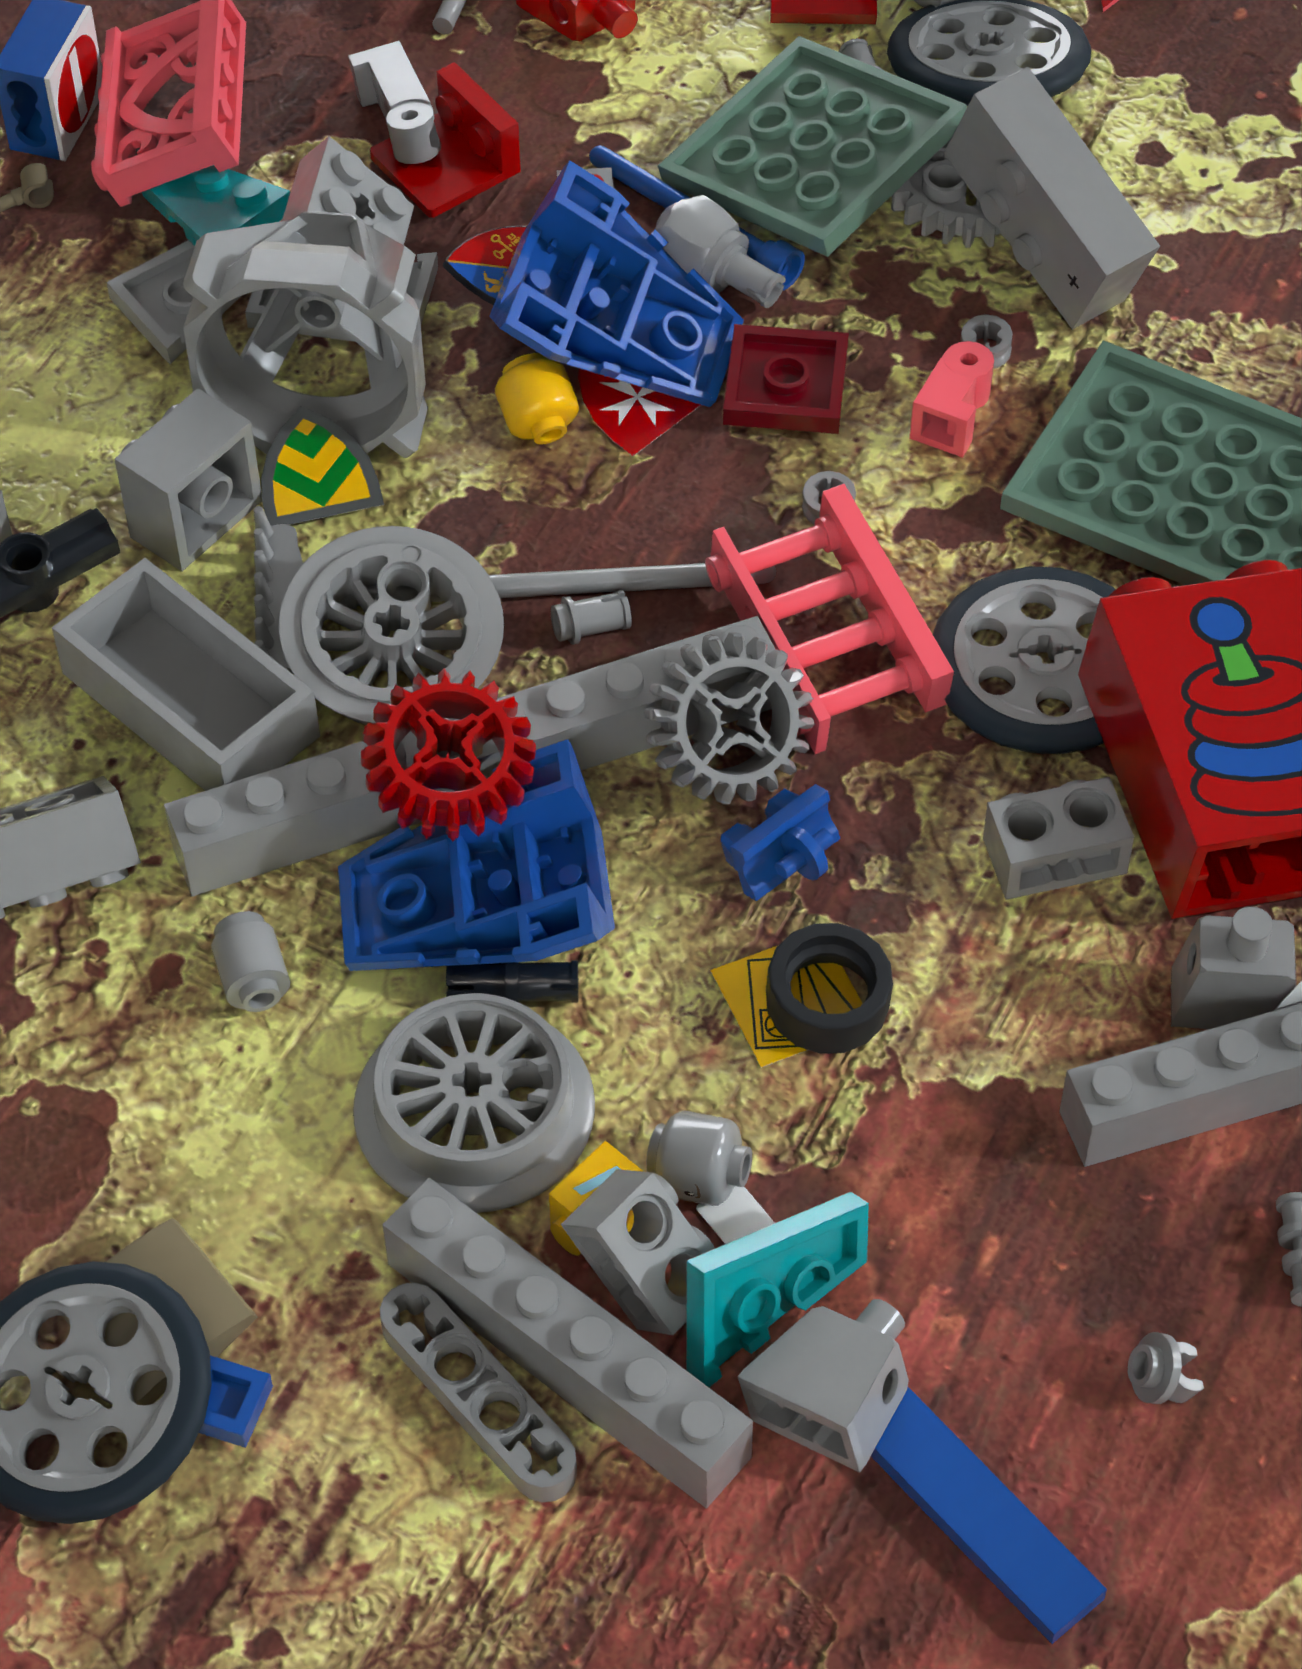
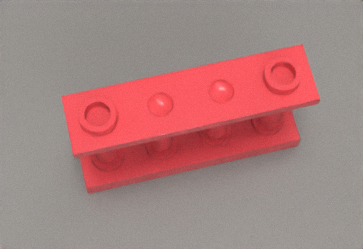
M845 484L822 492L819 518L815 519V526L740 553L737 551L725 527L713 530L711 556L706 558L705 561L710 582L717 592L724 591L741 621L755 616L759 617L775 649L783 650L788 655L783 671L796 668L800 669L804 676L801 682L792 690L811 693L812 702L807 706L798 708L800 715L813 718L815 725L810 729L799 728L797 735L804 734L814 754L826 750L832 716L896 692L905 690L908 694L914 693L925 713L947 705L944 699L950 693L954 670ZM822 548L827 553L833 551L841 565V572L768 599H764L751 576L753 573ZM850 595L853 599L860 598L868 612V619L791 647L777 622ZM877 642L880 646L887 645L896 661L895 667L820 695L816 692L804 668Z

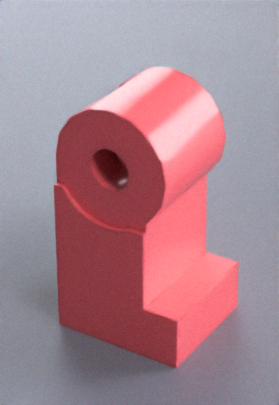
M964 341L951 345L945 351L913 401L909 439L962 458L964 457L972 443L976 409L983 407L987 403L991 392L994 357L993 353L986 346L977 342Z

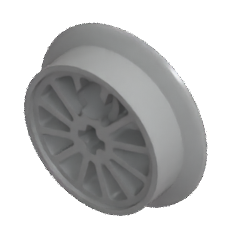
M381 526L358 530L341 536L321 547L301 565L293 576L284 594L279 614L281 647L294 676L314 691L315 699L353 721L365 725L367 723H376L373 719V709L378 702L391 704L390 692L394 689L395 684L397 685L398 671H404L412 684L413 678L416 677L418 672L428 681L429 685L437 684L438 675H431L426 678L417 664L437 674L445 668L451 676V683H462V678L471 671L475 676L474 688L478 689L490 674L498 658L504 633V617L500 597L490 576L471 554L447 538L425 530L402 526ZM377 584L375 600L366 589V586ZM399 586H408L418 592L415 598L407 601H400L391 597L396 593V588ZM351 594L355 597L365 615L363 616L339 604V602ZM431 594H436L445 603L430 610ZM329 619L352 631H324L322 626L324 621ZM453 619H459L462 625L460 630H433ZM390 631H396L393 637H388ZM433 650H456L451 660ZM327 651L350 652L331 661ZM367 664L359 678L347 676V674ZM386 671L388 673V686L386 688L373 687L372 685L380 672ZM413 686L403 687L405 690L413 692Z
M482 993L458 994L432 1001L411 1012L396 1025L387 1038L378 1046L365 1065L357 1084L353 1107L354 1127L361 1150L371 1167L389 1186L400 1194L409 1198L428 1178H431L476 1213L491 1212L524 1203L540 1195L563 1178L582 1154L592 1131L595 1116V1096L590 1074L576 1048L562 1033L551 1026L539 1014L519 1002L497 995ZM478 1040L476 1050L472 1053L468 1052L464 1041ZM492 1044H504L493 1055L489 1056ZM453 1046L456 1057H450L440 1048ZM423 1059L433 1068L420 1066L419 1064L422 1062ZM401 1085L421 1088L400 1094ZM519 1087L535 1089L534 1092L528 1094L527 1101H517L510 1098L509 1095L512 1090ZM469 1093H479L478 1096H468ZM431 1110L412 1127L408 1126L402 1119ZM447 1123L453 1128L446 1146H440L429 1141ZM497 1126L507 1128L518 1137L500 1144L497 1142L493 1129ZM482 1135L486 1148L462 1150L465 1136Z

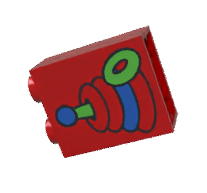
M1261 560L1238 568L1224 580L1172 587L1168 581L1161 578H1141L1120 586L1108 597L1100 598L1078 676L1171 919L1302 897V568L1288 570L1287 566L1282 562Z

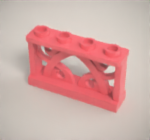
M200 0L123 32L117 26L106 30L105 49L101 55L103 67L101 88L98 89V123L94 127L96 136L95 157L91 162V170L99 188L103 191H109L120 207L131 204L132 196L209 166L214 165L218 172H222L239 165L246 21L232 0ZM191 62L193 67H186L185 65ZM174 74H177L184 82L195 84L194 88L177 101L167 119L155 117L143 111L153 96Z

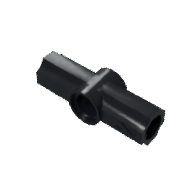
M97 508L94 510L89 509L42 535L31 532L17 533L1 542L0 618L14 610L38 612L48 608L58 597L60 585L120 553L117 538L113 534L107 519Z

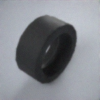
M839 923L809 925L792 932L775 949L768 967L766 985L767 1012L778 1032L798 1047L820 1054L848 1052L865 1045L882 1029L889 1010L893 988L891 963L880 944L861 930ZM815 963H834L850 968L863 978L867 985L868 994L865 1002L856 1009L840 1014H824L808 1009L795 999L791 993L790 982L793 975L802 968Z

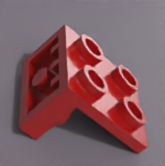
M455 62L436 71L438 96L435 99L438 113L434 115V123L441 144L439 153L434 158L423 163L405 164L399 162L394 157L390 138L370 148L371 160L430 218L446 212L521 172L518 122Z

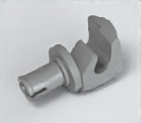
M705 195L682 199L668 206L660 215L655 229L668 242L663 249L687 274L694 268L717 293L731 285L759 302L764 308L771 307L777 301L785 286L783 285L786 281L785 276L772 271L747 256L749 248L747 235L739 231L737 222L716 202Z

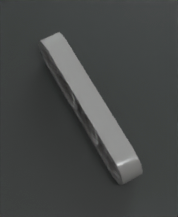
M405 1283L391 1289L381 1303L380 1319L383 1336L393 1351L522 1494L538 1502L556 1501L565 1496L574 1486L577 1477L575 1447L567 1435L435 1291L419 1283ZM407 1309L414 1316L421 1312L424 1313L425 1328L433 1338L427 1346H425L423 1333L413 1323L407 1322L401 1326L400 1312ZM459 1352L466 1354L475 1362L476 1365L473 1372L462 1380L451 1381L444 1379L436 1371V1366L440 1359L450 1353ZM505 1401L517 1407L520 1415L513 1426L504 1430H494L481 1422L479 1418L481 1411L492 1402ZM529 1434L531 1437V1447L543 1460L548 1461L557 1456L558 1473L551 1476L542 1469L532 1474V1457L527 1448L522 1444Z

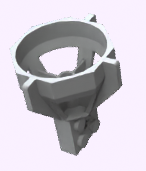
M330 136L300 160L282 221L206 233L196 241L183 282L185 290L193 296L183 327L193 391L197 388L201 389L250 420L254 445L265 454L268 453L280 428L302 406L331 419L352 435L366 454L383 442L401 457L408 458L418 450L428 410L423 396L426 381L420 311L415 300L406 293L416 254L404 246L414 205L406 199L399 189L387 184L365 166L355 153L344 149ZM275 289L239 356L226 335L222 321V306L250 292ZM303 326L316 332H328L337 327L364 348L371 389L348 396L321 397L286 389L273 383V380Z

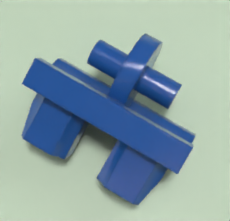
M814 784L804 793L798 795L784 788L768 800L767 807L764 810L767 820L754 829L746 824L736 823L721 834L720 842L725 859L737 870L743 892L746 896L758 901L797 871L809 880H817L827 872L828 860L824 851L840 840L839 831L828 811L830 797L827 790Z

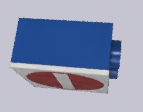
M32 0L0 54V106L10 150L66 161L99 102L98 89L101 88L102 64L91 6L63 0Z

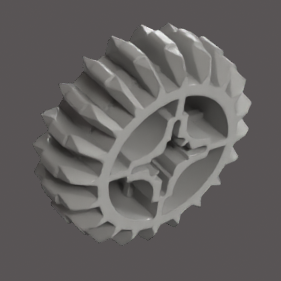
M729 632L723 645L718 636L712 634L705 635L702 642V654L693 645L685 644L681 647L680 651L685 663L684 667L671 661H666L662 664L664 673L672 679L669 686L659 683H652L650 686V692L655 696L663 698L661 708L649 707L644 711L645 718L661 722V728L647 734V742L654 746L667 745L655 759L657 765L663 769L676 766L671 778L672 783L683 788L692 782V795L705 800L714 790L717 802L730 804L737 791L741 799L748 802L753 801L757 795V782L765 790L773 792L778 789V780L774 773L776 769L789 775L797 772L794 762L788 758L791 750L800 753H806L810 750L808 743L796 737L799 728L810 729L815 725L813 718L800 715L798 708L807 706L812 702L813 698L809 692L792 690L801 682L804 675L800 669L796 668L783 671L788 655L783 650L778 649L767 654V641L765 639L753 637L746 645L742 634ZM744 667L751 671L743 683L736 681L728 691L723 693L711 689L703 683L712 674L726 668ZM766 691L772 708L769 733L763 729L760 722V710L768 699L765 694ZM690 702L696 707L700 716L699 727L691 737L695 742L693 746L690 744L686 729V715ZM713 703L737 709L738 712L732 715L738 716L736 725L746 733L721 727L722 724L727 722L720 720L722 711ZM738 743L755 752L751 758L733 767L711 768L707 765L715 754L723 755L732 745Z

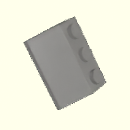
M105 776L0 809V919L6 916L3 909L5 907L27 900L31 908L52 904L67 897L65 888L90 880L92 887H102L116 883L129 876L128 867L141 863L119 792Z

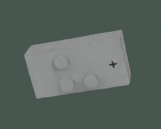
M1028 66L973 95L944 154L980 202L985 218L999 228L1012 246L1017 262L1024 269L1030 271L1072 330L1124 302L1160 248L1159 243Z

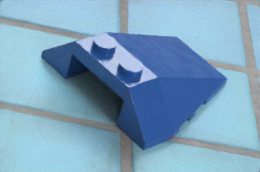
M569 160L522 234L489 317L499 329L550 360L711 407L717 400L729 365L734 324H743L744 319L694 268L687 274L663 249L668 242L656 229L649 235L625 211L630 203L616 189Z
M568 739L536 750L535 759L529 762L534 767L532 783L522 786L524 789V800L519 807L506 805L508 809L507 819L501 825L484 816L485 830L479 837L465 824L460 825L459 837L453 842L446 834V826L435 825V831L428 839L421 833L422 825L414 830H411L409 826L404 829L400 827L338 866L344 963L350 971L538 961L596 942L615 929L602 830L576 755Z

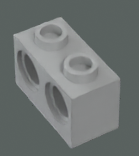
M1109 776L1090 781L1073 780L1057 788L1029 794L1012 793L999 800L987 802L983 841L1005 900L1127 874L1134 835Z
M616 1169L561 1223V1226L636 1329L674 1335L687 1322V1260L711 1251L715 1247L702 1231L691 1226L676 1206L679 1201L677 1193L663 1177L653 1172ZM632 1208L634 1223L631 1231L628 1232L627 1216ZM670 1262L672 1272L670 1280L666 1285L665 1271Z

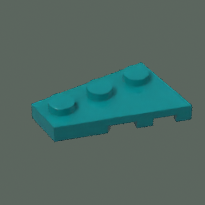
M212 165L143 191L142 194L170 223L177 222L182 226L186 238L195 246L196 241L206 233L279 222L283 219L290 190L230 169L218 172L215 166Z
M848 1192L687 1260L686 1371L706 1386H712L722 1378L719 1366L741 1348L752 1354L771 1339L768 1327L794 1306L806 1311L867 1262L869 1203L856 1194Z

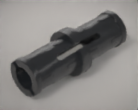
M571 960V962H511L446 966V986H448L446 997L458 994L482 993L505 997L519 1003L524 1001H572V1003H578V960Z

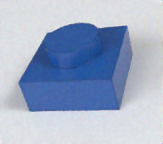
M210 1355L212 1386L205 1420L199 1433L246 1448L273 1388L271 1375Z

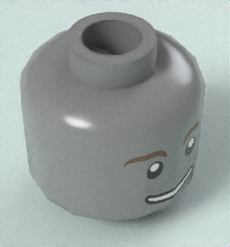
M679 1111L671 1116L666 1124L659 1123L656 1125L647 1151V1172H653L663 1177L673 1187L679 1200L718 1206L728 1199L735 1186L744 1187L746 1185L752 1165L751 1147L742 1146L740 1129L732 1120L691 1111Z

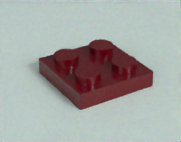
M734 324L723 406V425L839 434L849 333Z

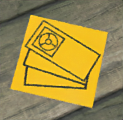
M777 946L710 970L761 1068L807 1051V1049L796 1046L779 1033L767 1012L766 985L768 967ZM812 964L798 970L790 982L791 993L795 999L808 1009L824 1014L846 1013L863 1004L844 968L838 964Z

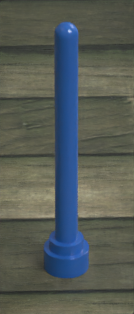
M598 145L590 151L589 159L595 167H611L612 177L665 209L682 199L690 198L605 146ZM739 227V231L747 235L749 239L747 256L772 271L785 276L786 281L783 283L785 285L783 291L794 284L804 266V253L784 240L776 242L768 240L764 242Z

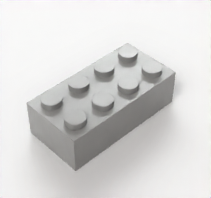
M143 558L52 627L62 673L205 791L282 767L320 737L314 691L147 558Z

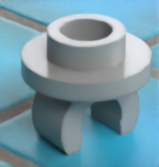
M1159 1332L1147 1334L1139 1342L1138 1346L1133 1349L1128 1361V1376L1137 1397L1141 1401L1151 1404H1162L1167 1400L1184 1403L1203 1390V1381L1189 1379L1181 1373L1182 1367L1198 1356L1196 1348L1185 1342H1176L1168 1334Z

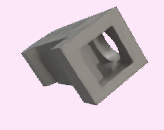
M400 41L348 55L358 100L362 107L375 103L379 104L387 121L394 157L399 162L405 164L423 163L434 158L441 150V144L434 123L433 107Z

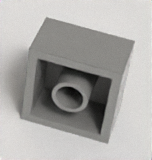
M199 388L193 391L181 403L170 407L161 420L141 437L129 442L115 458L130 538L180 571L185 570L262 502L251 421Z

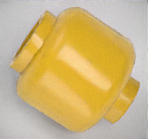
M540 353L526 354L510 361L503 368V375L499 378L495 387V395L509 432L522 440L534 439L536 444H549L559 440L567 433V426L574 421L579 411V404L565 367L562 363L545 358Z

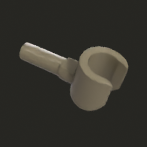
M32 163L25 166L20 173L21 187L13 189L10 193L0 197V213L24 203L33 208H45L50 205L54 197L52 180H48L46 166L41 163Z

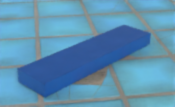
M907 1387L905 1395L871 1457L1037 1630L1053 1644L1105 1599L1107 1589L936 1414Z

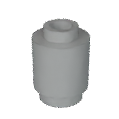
M244 911L225 917L214 929L215 938L212 941L211 949L226 999L231 1006L250 1012L268 1010L279 1002L280 998L286 994L290 987L289 975L274 928L266 923L264 918L256 912Z

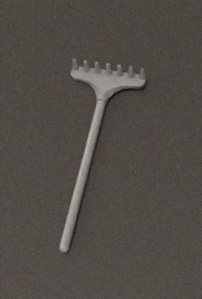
M257 506L254 508V562L256 572L254 574L256 594L254 597L256 615L254 620L256 641L254 644L292 673L283 654L279 638V614L286 589L295 573L303 564L298 547L297 532L293 526L288 524L271 526L263 508ZM705 563L489 575L500 598L605 593L619 590L641 591L713 587L708 577ZM773 566L753 573L751 576L756 584L769 583L775 578L776 568ZM377 584L366 586V589L375 600ZM399 586L396 588V593L391 597L396 600L407 601L415 598L418 592L408 586ZM351 594L339 602V604L351 610L357 609V606H360ZM431 594V602L444 601L436 594Z

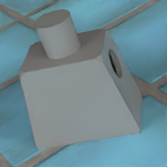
M1244 907L1238 910L1234 917L1206 915L1198 918L1171 969V1027L1212 1029L1274 1011L1280 1002L1297 986L1294 925L1285 920H1272L1266 911L1258 907Z
M873 1299L856 1320L824 1306L812 1308L737 1376L753 1422L860 1473L867 1464L907 1391L909 1379L900 1346L895 1341L905 1328V1321L902 1315L892 1305L880 1299Z

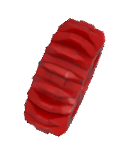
M443 668L438 673L437 684L429 685L428 681L418 672L416 677L413 678L412 693L395 684L394 689L390 692L391 704L377 703L373 709V719L376 723H367V726L364 727L363 742L368 746L361 750V766L364 769L370 770L366 774V787L369 792H381L378 796V806L382 813L399 808L397 823L402 829L411 825L416 819L422 821L421 833L426 839L434 833L435 825L446 826V834L453 842L459 837L460 825L467 824L470 830L479 837L485 830L484 816L501 825L507 819L508 809L506 805L519 807L524 800V789L522 786L529 785L533 780L534 767L529 762L535 759L536 744L533 742L534 740L527 739L531 729L528 717H515L518 703L515 701L514 696L497 701L499 687L496 685L495 680L479 690L474 688L475 676L471 671L465 674L462 678V683H451V676ZM444 718H453V719H459V720L451 721V720H447V719H444ZM411 731L417 737V748L420 751L414 755L413 764L403 770L395 753L400 742ZM492 739L500 753L501 761L492 775L486 778L480 771L481 762L477 757L483 753V745ZM447 751L448 753L445 758L437 755V752ZM451 751L460 754V757L449 758ZM447 788L455 792L436 791V789Z

